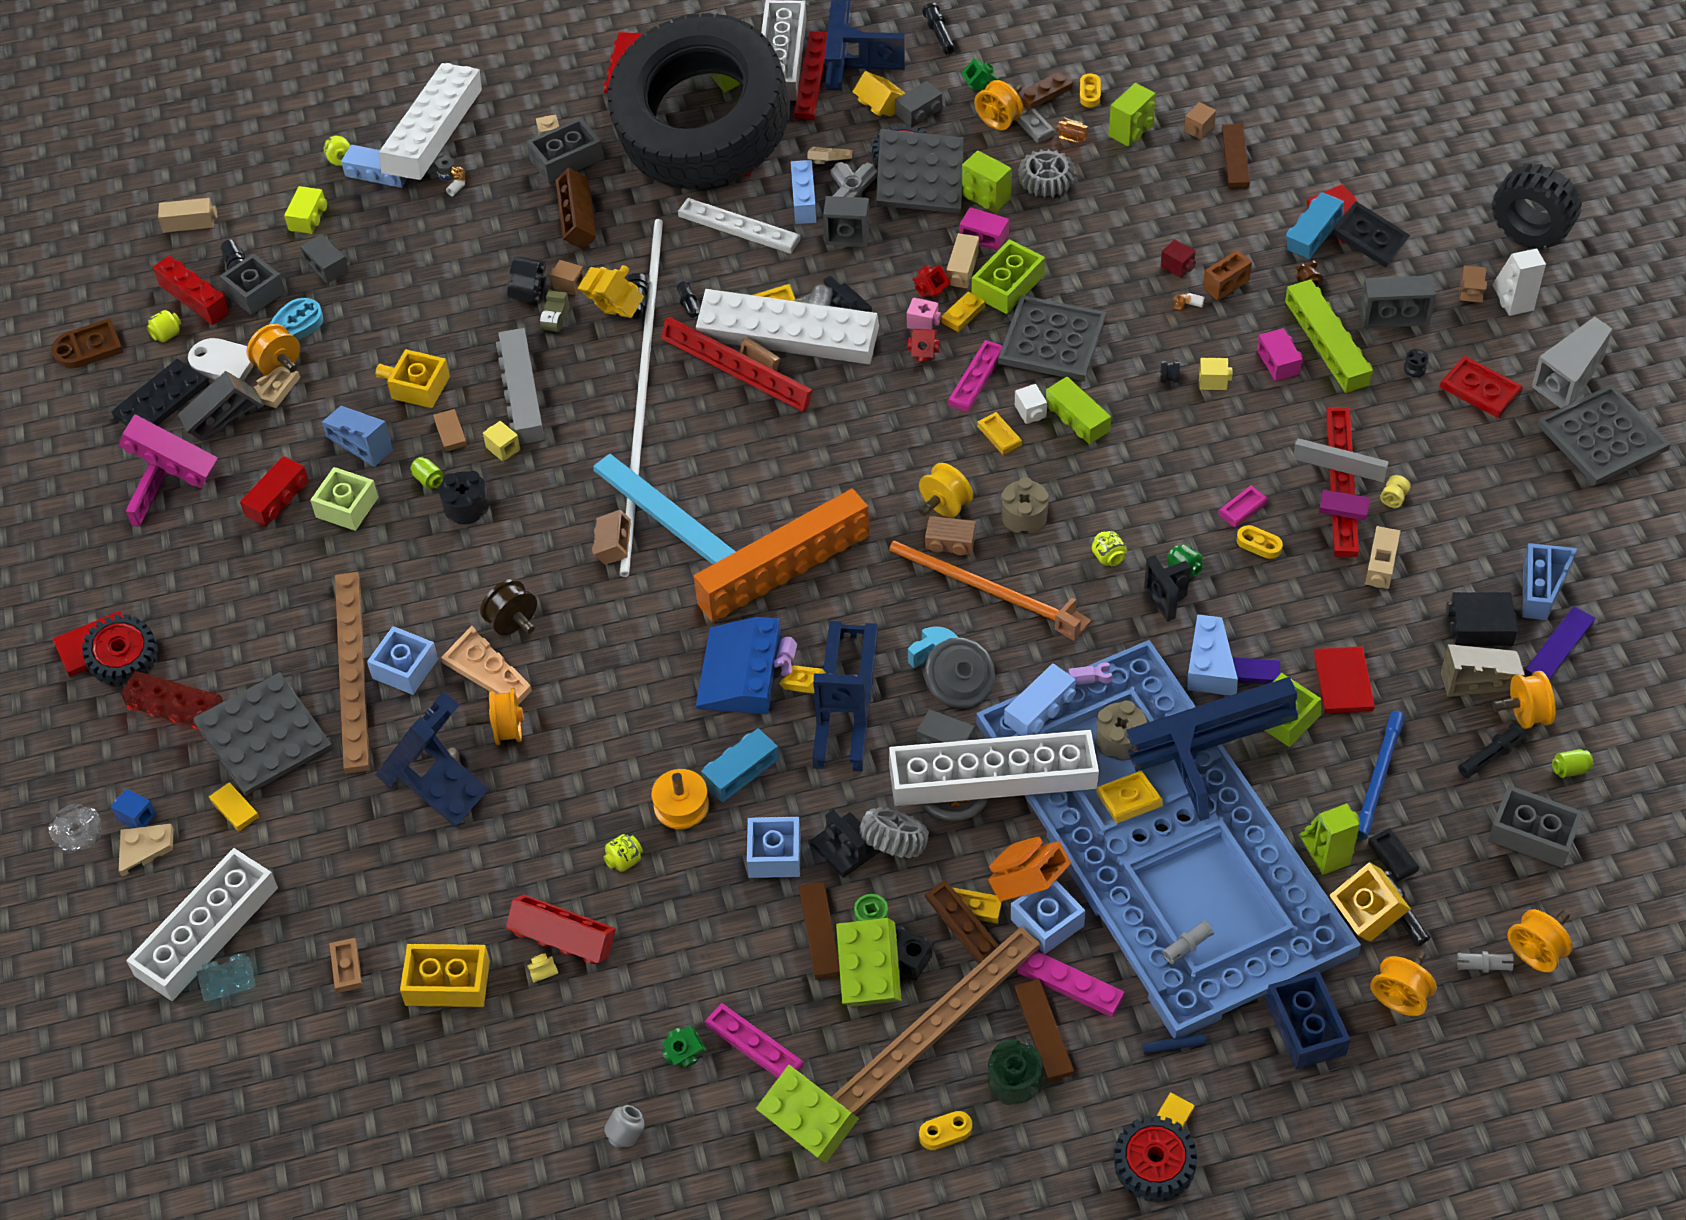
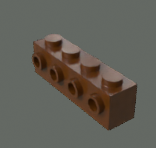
M567 168L555 180L563 239L571 245L584 249L596 238L589 181L582 174Z

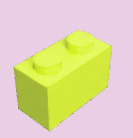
M298 187L284 215L288 231L313 233L315 227L319 225L323 211L327 208V200L324 198L322 189Z

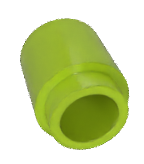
M419 457L412 463L410 468L412 475L427 489H434L441 485L444 473L429 459Z
M1577 749L1561 752L1555 755L1552 767L1554 772L1561 778L1586 774L1588 770H1592L1593 759L1587 750Z

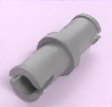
M1202 921L1188 933L1183 932L1179 935V939L1162 950L1164 958L1170 964H1174L1188 952H1194L1197 950V945L1214 935L1212 927L1206 921Z
M1482 951V954L1457 953V960L1469 961L1468 963H1457L1458 970H1482L1483 973H1488L1489 970L1513 971V964L1502 963V961H1513V954H1488V951Z

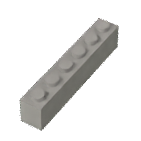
M525 328L498 332L500 341L496 342L498 355L502 354V357L498 358L501 371L505 370L501 377L503 387L508 386V390H504L506 403L511 404V406H507L509 420L513 419V423H509L510 429L518 435L519 445L545 440Z

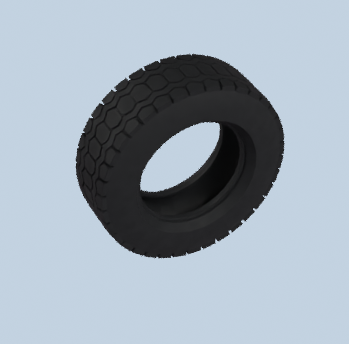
M702 13L701 17L699 14L687 15V19L684 16L674 18L672 23L668 20L659 24V29L655 26L645 32L646 36L643 34L636 39L634 44H631L616 63L617 66L614 67L608 86V107L611 120L625 153L636 168L649 178L667 186L670 185L671 187L681 189L683 187L684 189H697V185L699 189L712 188V184L714 187L727 184L726 180L730 183L741 178L740 174L745 176L753 171V166L757 168L761 165L765 158H768L773 153L775 147L777 148L782 136H784L790 115V97L780 60L773 46L763 33L749 23L741 21V19L722 14H716L715 16L714 13ZM710 73L722 74L737 80L743 85L741 96L735 107L726 116L707 126L694 129H680L666 125L656 118L657 109L666 93L675 85L691 77Z

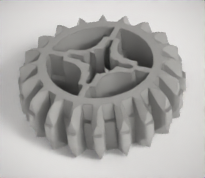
M1040 149L1038 153L1032 151L1031 155H1026L1025 159L1021 160L1018 169L1019 181L1023 189L1028 190L1029 194L1035 193L1036 197L1043 195L1044 199L1046 196L1053 198L1055 194L1061 196L1062 192H1068L1069 187H1072L1075 178V167L1070 157H1066L1065 153L1059 154L1058 150L1052 152L1050 149L1047 151Z
M889 808L870 809V811H866L860 825L859 834L862 836L861 838L868 845L873 846L874 849L881 850L883 853H888L891 856L896 855L900 858L903 856L907 858L912 856L918 857L919 854H922L928 842L929 831L920 820L914 819L913 816L906 815L897 810L894 811Z

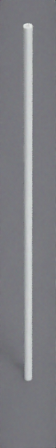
M660 219L654 221L630 469L638 476L663 221ZM627 498L626 515L631 519L628 556L623 558V560L621 559L620 575L622 577L629 576L636 504L629 498Z

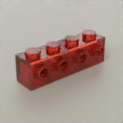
M134 671L121 692L128 709L134 712L142 711L149 713L155 718H166L176 724H187L197 730L199 729L195 725L193 718L223 702L221 695Z

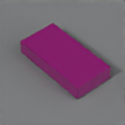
M1323 490L1319 513L1366 521L1370 497Z

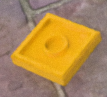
M1142 770L1101 785L1096 789L1097 796L1116 824L1163 806L1162 798Z

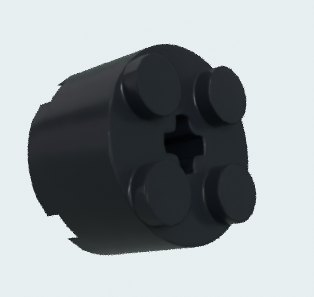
M515 256L509 273L512 276L511 282L508 281V297L540 304L542 296L540 289L545 288L547 276L543 275L546 270V261Z
M477 471L449 473L443 477L439 494L444 514L447 518L453 519L457 524H471L478 521L484 512L485 514L487 513L489 499L486 486Z

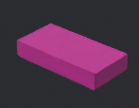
M1251 485L1219 509L1218 515L1236 528L1268 503V498Z

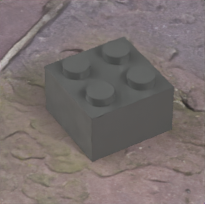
M826 196L823 212L825 245L867 247L870 232L869 198Z
M254 253L219 276L225 295L250 315H253L285 293L280 274Z

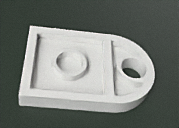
M209 338L198 342L191 348L188 354V361L192 369L204 377L215 380L227 371L244 381L254 366L247 358V346L218 338ZM200 353H206L204 356H197Z

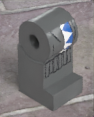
M439 153L426 173L438 176L443 181H449L456 175L454 160L445 154Z

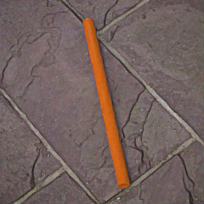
M893 541L890 545V552L1055 621V615L1060 611L897 541Z

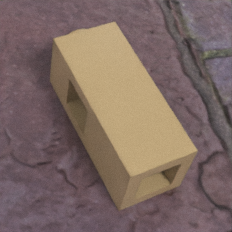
M210 198L159 203L158 219L163 233L214 227L217 209L216 206H212Z
M958 233L946 270V275L951 283L950 286L968 288L979 253L978 236Z
M1376 527L1365 585L1389 589L1400 530Z

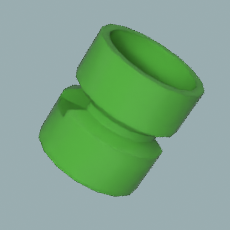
M867 894L860 897L854 906L855 922L888 918L887 902L876 894Z

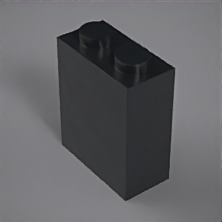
M1511 592L1452 593L1451 601L1446 604V615L1451 617L1449 635L1453 636L1454 645L1514 646L1518 630Z

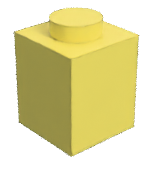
M1201 358L1199 368L1200 390H1227L1228 381H1232V367H1228V358Z
M501 421L483 432L486 448L502 462L521 450L518 435Z

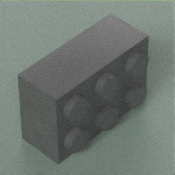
M582 117L526 141L531 162L548 183L555 181L567 168L578 171L603 160L601 140Z
M1432 275L1365 278L1359 308L1363 328L1430 325L1436 297Z
M1508 785L1492 825L1488 841L1563 868L1584 812Z

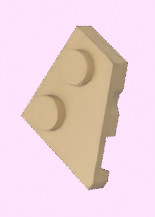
M812 147L808 150L807 159H813V163L825 164V162L830 160L852 159V150Z
M280 366L271 371L270 374L256 380L258 385L254 386L264 405L277 408L300 379L298 371L291 373L287 368Z
M163 824L121 830L120 875L126 876L129 874L128 870L142 863L144 866L152 862L154 858L172 851V825Z

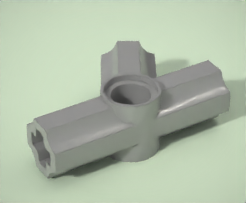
M843 162L835 164L831 169V175L840 189L833 196L862 198V192L876 179L878 171L868 162L863 164L855 173Z

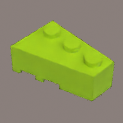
M1348 804L1318 814L1311 822V825L1307 826L1305 831L1299 834L1322 875L1351 864L1360 819L1356 812L1351 811Z

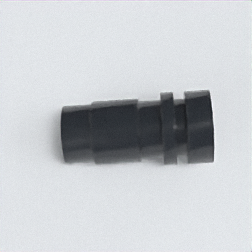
M226 240L221 244V251L227 270L246 259L242 248L234 240Z
M633 273L628 276L627 281L635 284L639 288L638 291L644 296L632 316V319H638L643 316V310H646L649 280L644 274Z

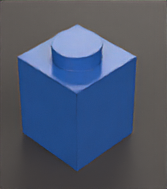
M126 789L121 796H118L111 806L116 819L131 828L146 827L156 815L150 800L129 789Z

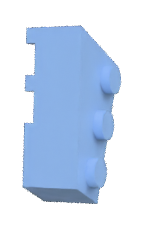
M1197 615L1188 671L1187 690L1229 696L1237 694L1238 678L1222 617Z

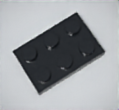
M1357 201L1354 202L1336 224L1331 233L1385 268L1410 237V234Z

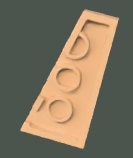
M473 626L441 657L443 664L486 690L494 691L495 694L508 693L511 688H515L518 704L532 691L531 685L512 666L510 667L505 662L499 652L496 653L490 646V643L485 638H482Z

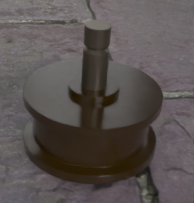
M508 579L497 584L488 592L482 601L480 614L486 622L492 623L493 629L499 635H509L521 628L528 634L534 632L535 627L529 621L536 611L537 599L531 592L525 591V586L519 580Z

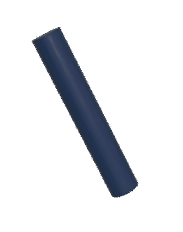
M1204 1034L1142 1043L1143 1054L1205 1045L1206 1038Z

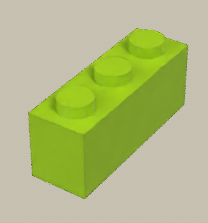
M1068 377L1046 389L1047 408L1050 411H1054L1064 424L1069 425L1076 432L1077 436L1083 438L1088 444L1110 432L1111 416Z

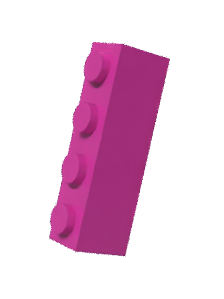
M137 415L133 416L124 430L118 445L128 453H133L143 458L146 462L164 469L167 473L176 475L188 484L201 489L218 459L216 456Z

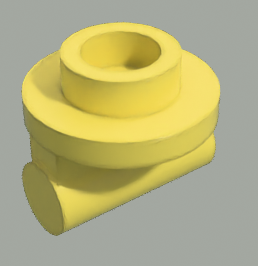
M546 953L531 958L532 963L528 965L533 983L558 974L552 956L547 957Z

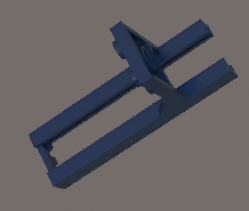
M831 0L824 63L828 65L826 90H842L845 68L905 70V33H872L855 29L849 26L852 0ZM847 42L858 43L859 56L846 52Z
M829 621L823 669L826 673H814L813 679L816 711V732L812 756L813 768L823 769L831 711L852 712L854 714L850 762L853 763V771H863L878 639V624L865 623V626L843 625L841 621ZM845 633H850L851 637L857 638V633L863 634L864 640L859 676L854 674L836 675L840 639L844 638Z
M1287 677L1126 729V735L1132 750H1129V756L1135 771L1138 772L1174 760L1199 820L1209 819V808L1212 807L1209 797L1211 790L1207 780L1202 781L1200 776L1202 769L1198 759H1196L1198 752L1298 720V712L1296 710L1297 691L1291 678Z
M444 691L433 702V705L424 712V717L420 716L410 727L375 775L389 788L398 779L402 780L456 827L489 789L456 761L436 736L460 705ZM425 751L436 762L423 777H420L409 765Z

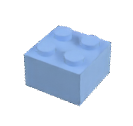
M392 626L367 663L372 679L414 695L438 661L434 642Z
M799 817L748 818L747 867L749 878L800 877Z
M1055 880L1047 890L1021 896L1012 902L1011 920L1018 928L1022 926L1040 943L1039 950L1046 954L1084 927L1085 910Z

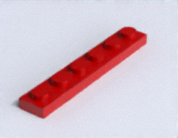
M809 32L794 110V119L815 120L825 66L824 57L827 32Z

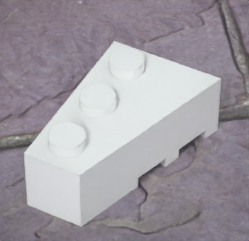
M1537 249L1511 254L1492 284L1500 299L1501 306L1506 309L1509 316L1534 311L1546 265Z

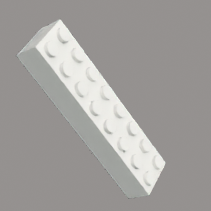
M441 63L379 151L381 173L418 180L422 179L481 92L480 69Z
M705 289L696 324L698 332L720 343L741 346L742 340L748 337L767 350L863 364L871 363L879 329L877 313Z
M1091 730L889 747V768L895 806L1097 789L1099 770Z

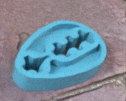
M299 298L290 301L282 307L273 317L270 324L284 326L289 334L301 340L322 325L323 313L319 303L315 300Z

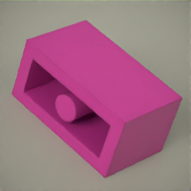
M970 207L960 223V234L978 236L980 246L998 251L1009 235V219Z
M1284 328L1259 335L1257 351L1275 381L1300 374L1303 356L1300 351L1296 350L1292 337L1287 335Z

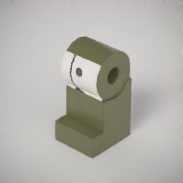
M548 290L546 295L547 301L540 318V329L543 331L560 332L570 308L567 292Z

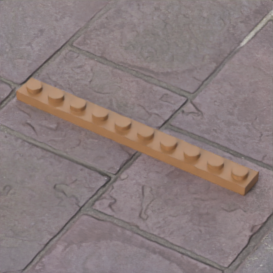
M359 572L335 575L343 766L345 774L370 770Z
M1021 926L838 1090L832 1098L856 1115L1040 948V943Z

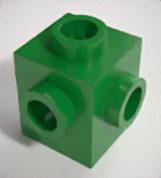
M976 58L961 72L967 85L974 91L985 90L991 81L998 80L994 73V67L990 63H983Z
M690 1025L682 1030L681 1028L672 1030L666 1035L667 1039L662 1042L665 1047L662 1051L669 1065L674 1064L679 1068L684 1067L686 1069L693 1066L699 1061L697 1057L707 1052L695 1028Z

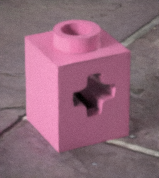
M913 298L907 311V328L934 330L935 325H939L941 320V313L938 312V303Z

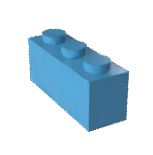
M1321 192L1316 199L1311 201L1307 211L1299 216L1296 225L1288 230L1286 234L1287 250L1311 259L1344 216V201Z
M759 728L752 733L746 734L738 744L726 749L722 756L714 762H709L701 771L707 789L723 803L779 760L778 746Z

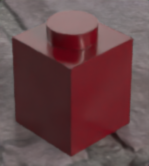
M1174 239L1162 250L1161 267L1182 278L1187 272H1191L1196 265V251Z

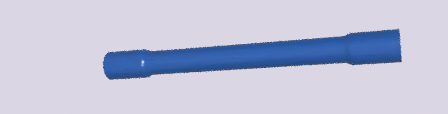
M1392 711L1390 713L1385 729V737L1361 813L1358 815L1360 826L1357 839L1360 840L1368 838L1373 815L1394 747L1405 720V715L1399 711Z

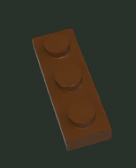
M1058 72L1021 90L1018 95L1023 107L1031 110L1071 90L1073 82Z

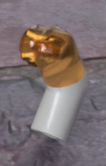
M453 166L450 169L451 176L454 177V181L446 188L450 196H454L465 185V171L462 167Z
M1191 293L1177 294L1173 298L1172 306L1182 310L1186 303L1202 308L1205 297Z

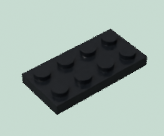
M176 359L111 412L114 418L128 426L134 415L158 426L209 383L206 377L179 359Z

